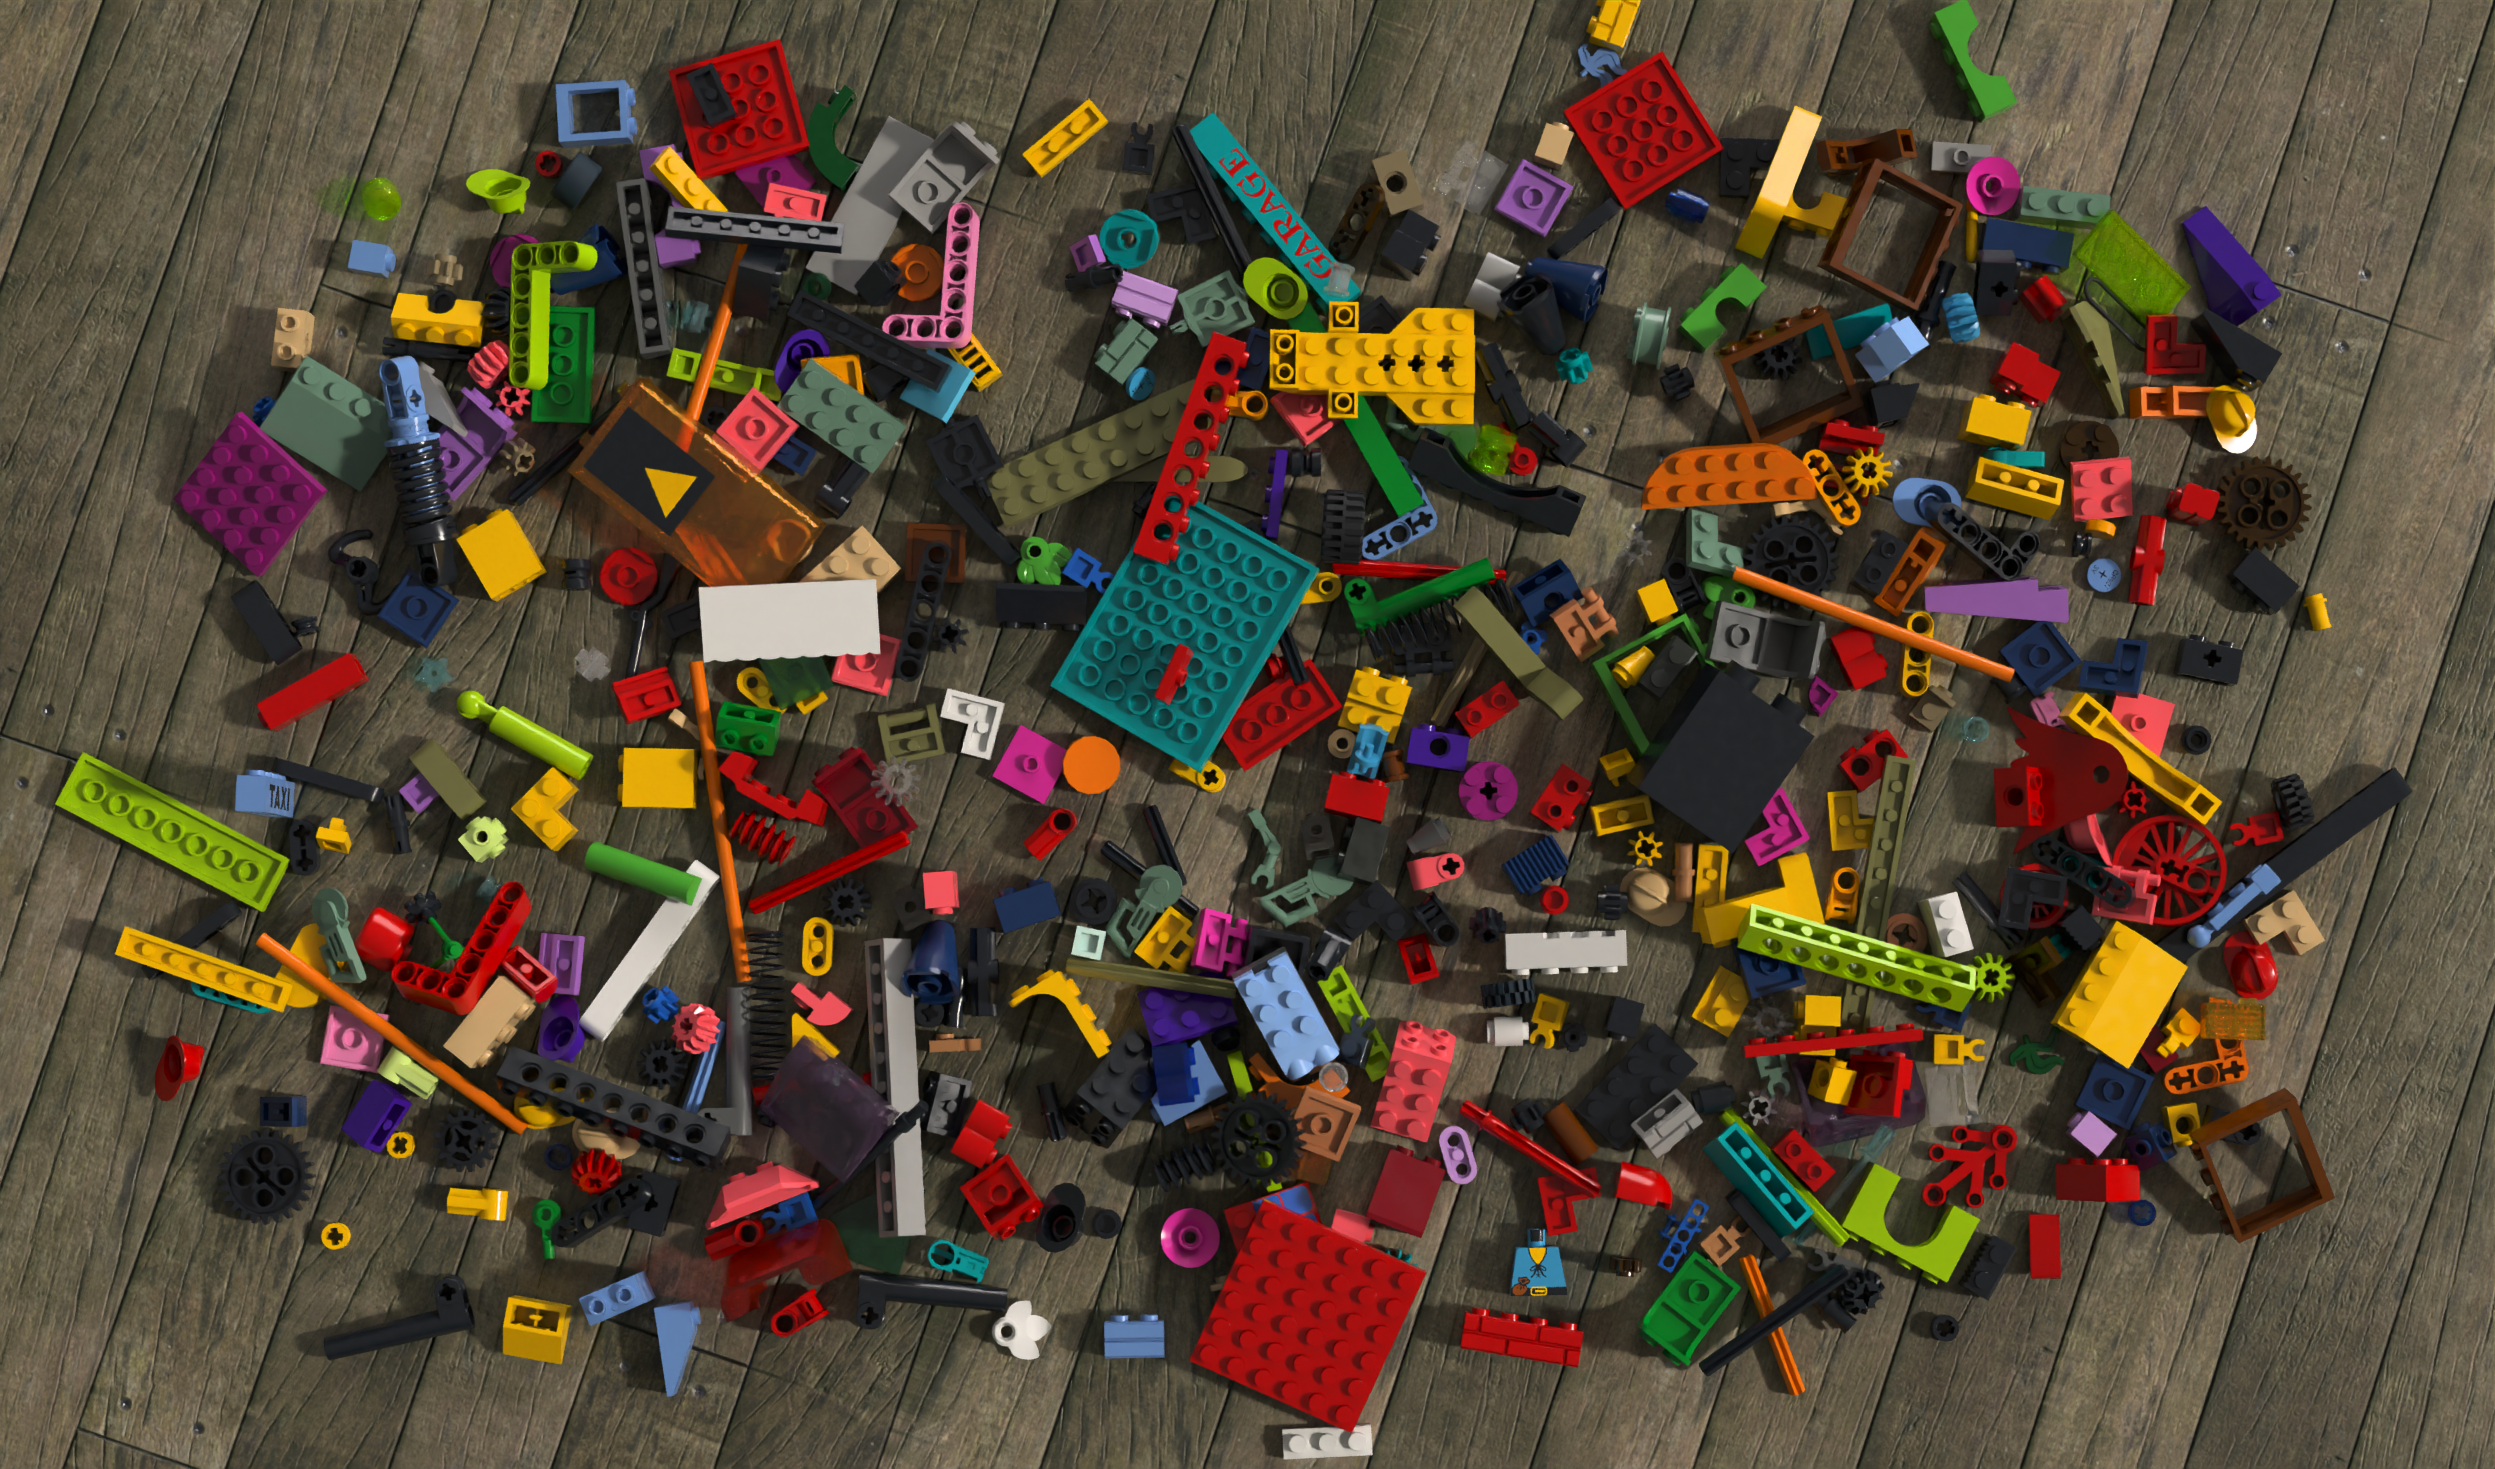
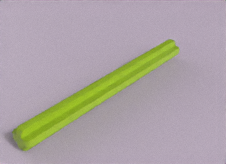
M1733 1108L1724 1111L1719 1116V1120L1726 1127L1734 1122L1739 1124L1814 1211L1809 1218L1836 1247L1842 1246L1849 1239V1234Z

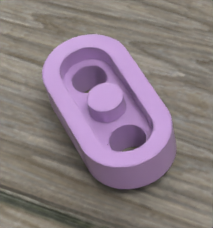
M1449 1126L1439 1136V1145L1447 1173L1455 1183L1467 1184L1477 1174V1165L1467 1133L1462 1128ZM1451 1135H1456L1459 1138V1143L1456 1146L1448 1144V1138ZM1460 1163H1464L1467 1166V1172L1463 1175L1458 1174L1456 1171V1167Z

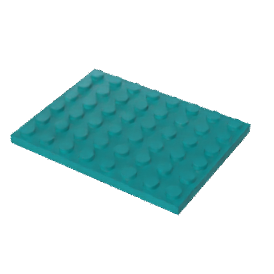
M1171 498L1165 504V510L1170 513L1177 512L1181 507V501L1177 498ZM1197 501L1195 507L1191 505L1186 515L1190 517L1187 531L1185 534H1179L1176 543L1180 545L1179 553L1175 562L1170 561L1168 567L1134 555L1133 549L1136 541L1134 542L1050 686L1201 773L1320 570ZM1160 526L1155 531V537L1158 540H1166L1171 535V529L1168 526ZM1180 643L1189 647L1194 653L1186 669L1188 671L1187 679L1182 687L1178 686L1168 706L1158 701L1154 695L1174 651Z

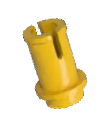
M2322 593L2305 597L2306 603L2303 604L2304 607L2307 606L2313 632L2332 627L2324 603L2327 599L2323 598Z

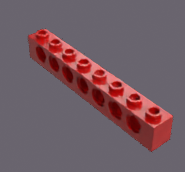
M1213 331L1133 549L1134 555L1168 567L1170 561L1175 562L1180 549V545L1176 544L1179 534L1186 533L1190 522V517L1186 515L1190 505L1195 507L1200 495V490L1196 489L1200 478L1205 479L1209 471L1210 462H1207L1210 450L1216 451L1221 435L1216 433L1220 423L1225 424L1231 408L1227 407L1230 395L1235 397L1241 382V380L1237 379L1240 368H1246L1251 355L1250 352H1247V343ZM1221 361H1227L1232 365L1230 372L1226 375H1220L1215 371L1216 365ZM1213 388L1220 390L1222 393L1221 398L1217 402L1207 401L1205 395L1208 390ZM1200 416H1207L1211 419V425L1208 429L1200 430L1196 428L1195 422ZM1192 443L1201 446V453L1194 458L1188 457L1185 454L1186 447ZM1188 471L1191 474L1190 482L1186 485L1177 484L1175 477L1178 472ZM1171 498H1177L1181 501V507L1175 513L1165 510V504ZM1160 526H1168L1171 529V535L1166 540H1158L1155 537L1156 529Z

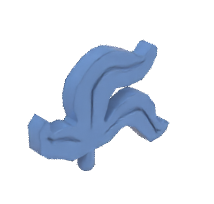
M1583 44L1578 49L1580 64L1584 68L1579 74L1580 77H1584L1589 73L1592 77L1600 80L1601 88L1612 82L1613 79L1608 72L1597 69L1598 67L1608 65L1610 70L1618 76L1627 72L1626 69L1621 68L1617 53L1611 49L1600 48L1593 56H1590V53L1586 50L1588 44Z

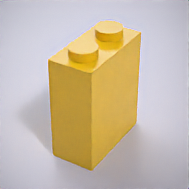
M498 509L490 513L486 517L487 521L479 526L472 524L461 531L462 536L456 539L490 598L496 602L547 573L513 513L507 509L504 511Z
M624 748V755H619L618 761L619 772H623V784L618 785V801H622V807L697 809V750Z

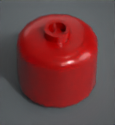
M382 907L374 908L354 941L360 960L382 972L391 971L398 960L405 961L413 946L408 943L413 936L414 927L408 921Z

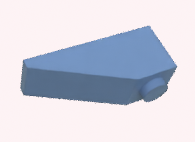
M693 1301L662 1305L654 1308L667 1397L674 1396L678 1392L697 1333V1325L701 1324L699 1307H694Z

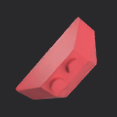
M772 1161L755 1167L757 1173L746 1177L745 1172L728 1178L730 1184L722 1186L705 1226L707 1230L818 1188L821 1184L819 1180L783 1164L774 1166Z

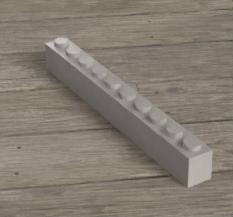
M882 938L864 941L874 1143L895 1124V1120L903 1112L910 1111L920 1101L918 1093L914 996L911 994L910 998L901 989V977L912 956L911 939ZM919 1118L916 1120V1125L908 1133H902L875 1158L879 1238L926 1235L923 1159Z

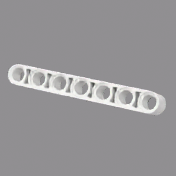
M695 860L686 871V873L702 878L692 906L667 898L581 1017L579 1026L599 1041L603 1042L608 1037L718 884L721 877L698 860Z

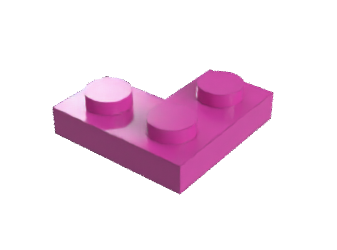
M1782 787L1776 791L1761 813L1769 828L1743 842L1755 864L1759 867L1810 839Z

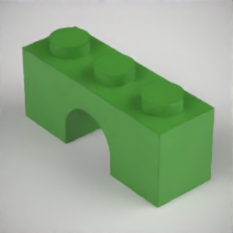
M1742 262L1736 269L1731 265L1720 276L1723 282L1716 289L1710 286L1699 298L1702 303L1696 309L1690 307L1679 318L1683 323L1679 326L1678 330L1702 353L1726 329L1716 317V306L1724 302H1730L1744 312L1767 287Z

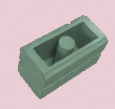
M1132 318L1127 323L1122 320L1112 334L1115 338L1109 346L1104 343L1094 355L1097 359L1095 367L1122 388L1126 385L1130 374L1142 365L1159 343L1157 337Z

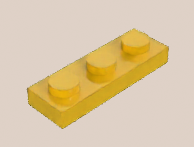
M1088 99L1022 155L1042 178L1108 124V120L1093 102Z
M671 147L664 149L649 167L654 175L685 208L728 212L726 207L697 178V175Z
M1698 844L1691 932L1700 933L1694 909L1725 901L1728 850L1723 846Z

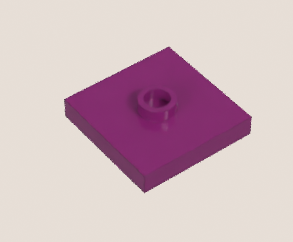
M795 154L735 172L762 208L768 182L807 191L817 184L816 180ZM766 212L769 216H773V215H774V214H772V213Z

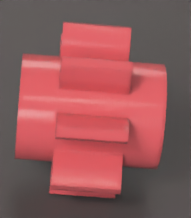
M504 381L505 388L502 391H495L501 400L496 403V406L498 408L506 406L505 414L509 417L513 411L523 416L522 409L525 406H532L526 397L532 393L531 390L524 389L521 391L520 387H515ZM516 394L519 396L518 402L513 401L511 403L508 400L509 395L514 396Z

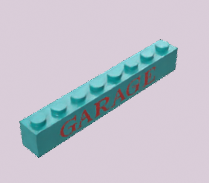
M1214 112L1190 130L1198 150L1207 164L1206 166L1212 179L1215 181L1219 178L1225 186L1222 190L1232 203L1236 200L1243 207L1241 211L1243 217L1250 225L1257 224L1262 230L1259 234L1268 247L1273 245L1281 253L1278 255L1281 263L1290 269L1292 267L1299 278L1306 285L1307 292L1311 290L1317 297L1315 303L1325 315L1329 312V301L1353 302L1361 296V290Z

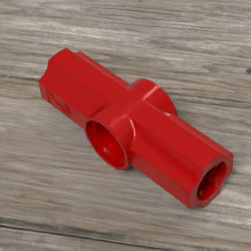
M2153 515L2140 516L2137 541L2132 549L2129 569L2132 571L2128 603L2154 606L2158 576L2162 573L2165 560V551L2162 549L2167 522L2166 518Z

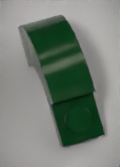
M846 85L841 90L837 89L828 100L830 105L828 108L819 102L816 104L811 114L807 131L810 145L808 147L815 165L826 181L843 194L850 187L860 169L856 163L844 156L835 144L836 128L857 98L855 92Z

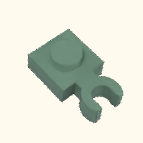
M1785 1054L1753 1057L1759 1081L1768 1079L1769 1083L1766 1093L1769 1099L1774 1098L1775 1092L1773 1087L1775 1086L1781 1087L1784 1096H1788L1790 1084L1783 1076H1788L1790 1071Z

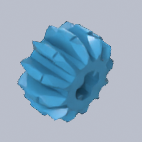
M1957 293L1944 298L1942 307L1951 340L1956 344L1978 338L1980 328L1971 296L1968 293Z

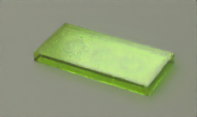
M2114 210L2106 212L2072 254L2095 277L2100 279L2145 325L2146 315L2169 314L2191 288Z

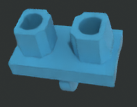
M1371 723L1360 724L1346 772L1375 779L1389 731H1385L1381 726Z

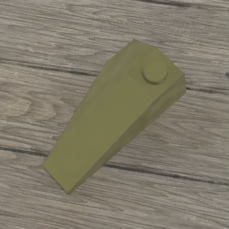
M2093 297L2092 299L2107 313L2103 303L2097 302L2095 297ZM2086 300L2068 308L2058 319L2113 420L2124 414V407L2109 323Z

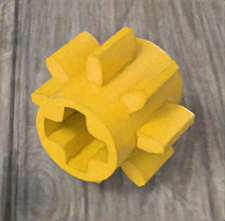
M1639 831L1637 832L1639 840H1628V843L1633 846V851L1628 852L1627 856L1634 855L1637 858L1636 866L1642 860H1646L1647 865L1650 867L1652 866V857L1662 858V855L1657 852V847L1661 846L1663 842L1656 843L1653 840L1654 832H1651L1648 837H1644L1643 833ZM1641 841H1644L1646 845L1651 844L1652 850L1648 852L1649 857H1646L1644 853L1639 854L1637 848L1641 847Z

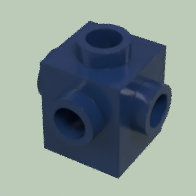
M2149 1121L2133 1128L2135 1134L2125 1139L2128 1151L2135 1159L2140 1171L2161 1164L2178 1154L2172 1143L2171 1134L2165 1129L2162 1121L2152 1126Z

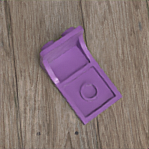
M466 387L461 390L464 397L456 409L468 432L466 437L461 436L444 424L437 431V433H440L439 441L441 446L437 448L442 450V454L436 458H441L444 461V466L441 469L446 472V477L443 480L449 486L445 491L449 492L450 499L454 502L499 454L507 440L511 441L517 434L512 428L514 422L497 407L492 410L490 407L493 403L475 387L472 391Z

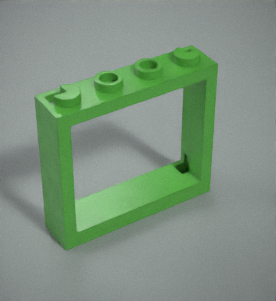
M1686 613L1590 665L1640 757L1650 744L1608 665L1680 628L1688 645L1698 653L1695 658L1701 669H1703L1706 663L1714 666L1711 660L1705 659L1707 643L1702 644L1697 635L1701 633L1698 624L1695 623L1693 617L1688 618Z

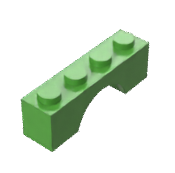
M1960 0L1935 12L1930 19L1932 22L1929 24L1930 30L1934 38L1940 39L1944 47L1942 53L1948 65H1953L1957 73L1955 75L1956 83L1961 91L1965 90L1970 100L1968 101V107L1974 117L1978 116L1982 123L2013 108L2017 100L2005 76H1991L1981 72L1974 66L1969 57V37L1979 23L1968 1Z

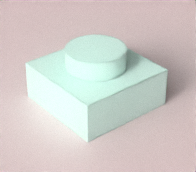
M1077 925L1071 954L1101 960L1106 931Z

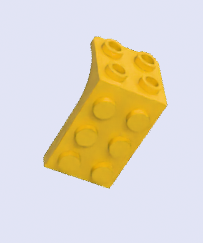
M1050 969L1036 978L1038 981L1037 985L1032 988L1024 985L1011 993L1013 999L1008 1002L1011 1007H1016L1027 999L1039 994H1049L1057 997L1068 1008L1096 1056L1101 1058L1110 1052L1108 1046L1112 1044L1104 1029L1097 1030L1092 1022L1097 1019L1088 1003L1082 1006L1077 997L1081 994L1073 979L1066 980L1062 971L1055 973L1053 969Z

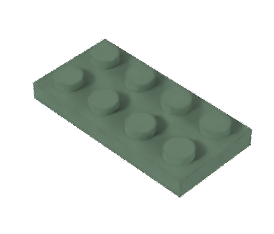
M812 358L809 359L777 404L779 409L872 474L907 427L902 421Z

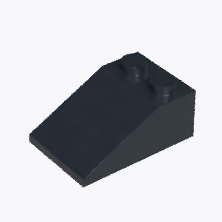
M2206 308L2190 321V324L2201 341L2206 344L2207 350L2225 377L2232 381L2231 385L2240 391L2247 392L2248 390L2252 392L2263 385L2282 355L2278 350Z

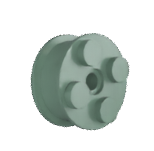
M1644 302L1643 308L1637 307L1632 330L1638 332L1637 336L1632 335L1627 359H1632V366L1640 362L1656 365V370L1660 369L1668 337L1672 307H1668L1667 310L1650 308L1647 302Z

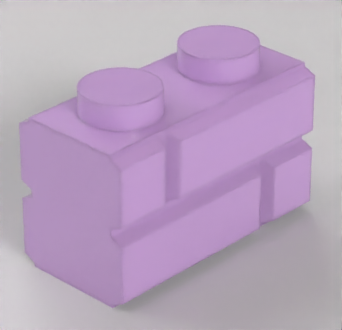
M1123 271V276H1121L1123 280L1118 282L1111 302L1112 307L1116 308L1115 313L1129 319L1133 315L1144 318L1142 323L1159 329L1160 325L1167 327L1177 300L1178 290Z

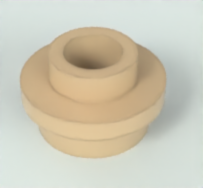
M1346 729L1334 731L1328 739L1330 753L1341 759L1350 757L1356 737ZM1340 738L1346 739L1348 747L1345 749L1338 748L1337 741Z

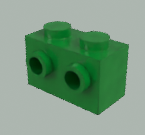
M724 701L717 716L715 746L724 747L728 750L751 752L759 756H773L779 741L781 712Z

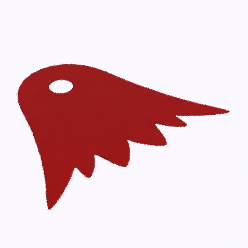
M2006 707L2012 720L2026 736V738L2015 739V742L2021 749L2029 753L2027 756L2012 761L2010 763L2011 767H2039V773L2042 776L2040 802L2044 808V816L2041 819V826L2025 828L2014 849L2013 854H2016L2037 838L2070 822L2098 813L2113 805L2125 791L2128 781V769L2123 755L2112 744L2098 738L2064 731L2043 724L2010 707ZM2098 766H2105L2110 773L2109 779L2102 784L2097 783L2093 778V772ZM2020 790L2017 795V800L2022 802L2024 796L2023 792Z

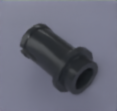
M1153 481L1141 498L1133 502L1134 507L1131 509L1143 520L1146 517L1157 487V483Z

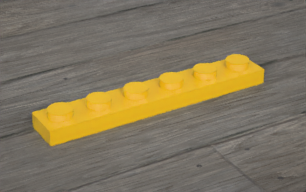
M126 926L115 952V955L278 1012H284L293 987L291 983Z

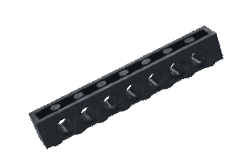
M511 1046L496 1075L498 1089L508 1096H519L527 1099L535 1106L552 1108L564 1117H576L591 1127L600 1126L610 1130L615 1136L621 1138L629 1137L637 1140L644 1147H656L664 1150L671 1157H683L691 1160L696 1166L701 1168L709 1167L717 1170L731 1141L729 1126ZM530 1077L537 1078V1080H535L534 1082L525 1081L527 1078ZM558 1087L564 1088V1090L561 1092L552 1091L553 1089ZM582 1098L592 1099L591 1101L586 1103L579 1101ZM609 1108L619 1109L617 1112L609 1113L606 1111ZM637 1118L646 1119V1121L642 1123L634 1122V1120ZM665 1128H671L674 1130L671 1133L661 1132V1130ZM698 1138L701 1140L699 1143L695 1144L688 1142L690 1139Z

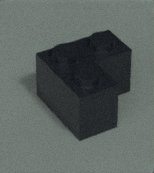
M1409 209L1399 228L1395 229L1381 253L1380 265L1408 281H1411L1413 275L1419 277L1427 263L1428 256L1425 254L1428 249L1433 252L1441 239V236L1437 234L1440 226Z
M748 246L738 265L733 306L734 313L767 321L771 311L777 310L780 294L776 293V289L780 287L783 271H788L791 261V255L787 254L788 248Z

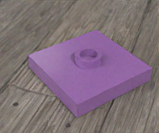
M1522 159L1494 211L1545 239L1571 193L1573 186Z

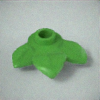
M1029 537L1022 543L1020 548L1022 560L1017 566V577L1021 584H1033L1037 580L1039 584L1060 585V567L1066 565L1072 554L1060 543L1047 544L1040 537ZM1035 545L1041 550L1040 555L1037 557L1031 556L1029 552L1030 548Z
M1724 575L1723 577L1711 576L1700 582L1703 593L1710 600V603L1703 612V616L1710 620H1713L1716 601H1724L1751 609L1755 605L1756 598L1753 590L1747 585L1732 580V577ZM1738 595H1744L1746 597V599L1741 603L1735 601V598Z

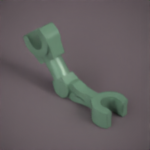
M1257 808L1248 813V816L1255 828L1260 832L1264 844L1267 846V852L1263 863L1257 867L1251 876V884L1255 885L1257 878L1265 875L1268 878L1265 889L1270 890L1274 885L1275 869L1273 867L1281 851V846L1268 829L1265 819Z

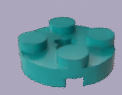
M1125 209L1114 213L1104 222L1100 231L1099 241L1101 248L1108 256L1107 259L1112 264L1117 263L1121 268L1133 269L1145 264L1154 256L1158 248L1159 235L1156 223L1145 213L1134 209ZM1129 231L1137 239L1136 243H1132L1130 247L1126 246V240L1122 239V235H1127Z

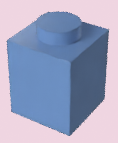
M353 240L348 269L353 273L388 279L389 272H393L396 263V255L393 254V250L388 245Z

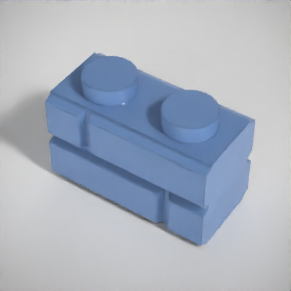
M1157 1314L1140 1315V1320H1128V1315H1111V1321L1104 1322L1105 1359L1165 1357L1164 1320H1158Z

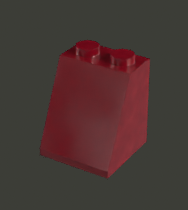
M1397 1145L1396 1150L1389 1148L1364 1215L1377 1222L1422 1238L1446 1170L1440 1167L1441 1161L1425 1156L1424 1160L1412 1157L1413 1150Z

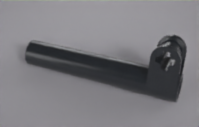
M860 1272L856 1319L858 1324L865 1329L880 1327L885 1319L887 1301L1005 1312L1008 1289ZM870 1307L873 1308L874 1313L878 1314V1319L873 1320L871 1325L868 1324V1319L863 1318V1313L869 1312Z
M448 1275L435 1285L434 1296L438 1310L325 1337L324 1350L327 1359L335 1360L473 1329L475 1327V1318L469 1303L464 1280L457 1275ZM449 1286L450 1288H455L456 1292L451 1295L450 1292H445L444 1288Z

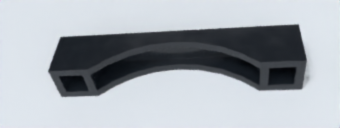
M1426 427L1408 465L1409 469L1421 477L1435 479L1449 489H1458L1467 493L1472 499L1491 503L1500 511H1510L1521 516L1528 523H1538L1547 527L1549 531L1557 535L1570 536L1586 499L1585 495L1562 485L1547 488H1523L1496 481L1474 467L1459 451L1452 438Z

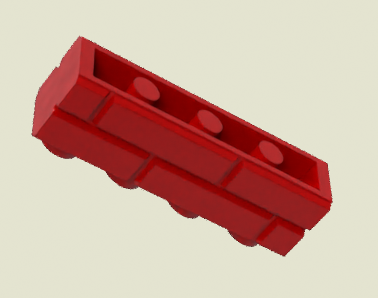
M1472 1307V1312L1465 1311L1459 1345L1462 1349L1571 1367H1578L1583 1331L1577 1330L1578 1324L1560 1321L1559 1326L1548 1325V1319L1531 1317L1530 1322L1518 1320L1519 1314L1501 1312V1317L1489 1315V1309Z

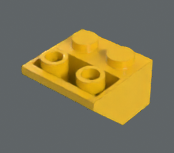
M517 1295L508 1297L503 1324V1354L561 1365L573 1305Z

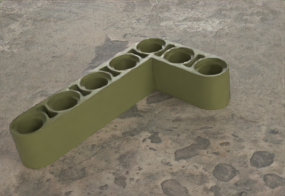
M1473 586L1452 606L1523 690L1560 720H1563L1584 700L1568 682L1544 665L1478 588Z

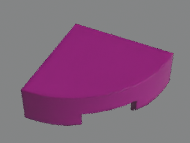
M1814 676L1810 683L1808 698L1811 708L1820 717L1839 693L1818 676Z

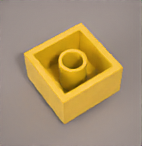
M1979 394L1978 398L1973 397L1964 405L1956 439L1991 448L2003 447L2009 451H2016L2024 445L2032 411L2024 409L2025 405L2008 401L2007 405L1996 402L1995 397Z

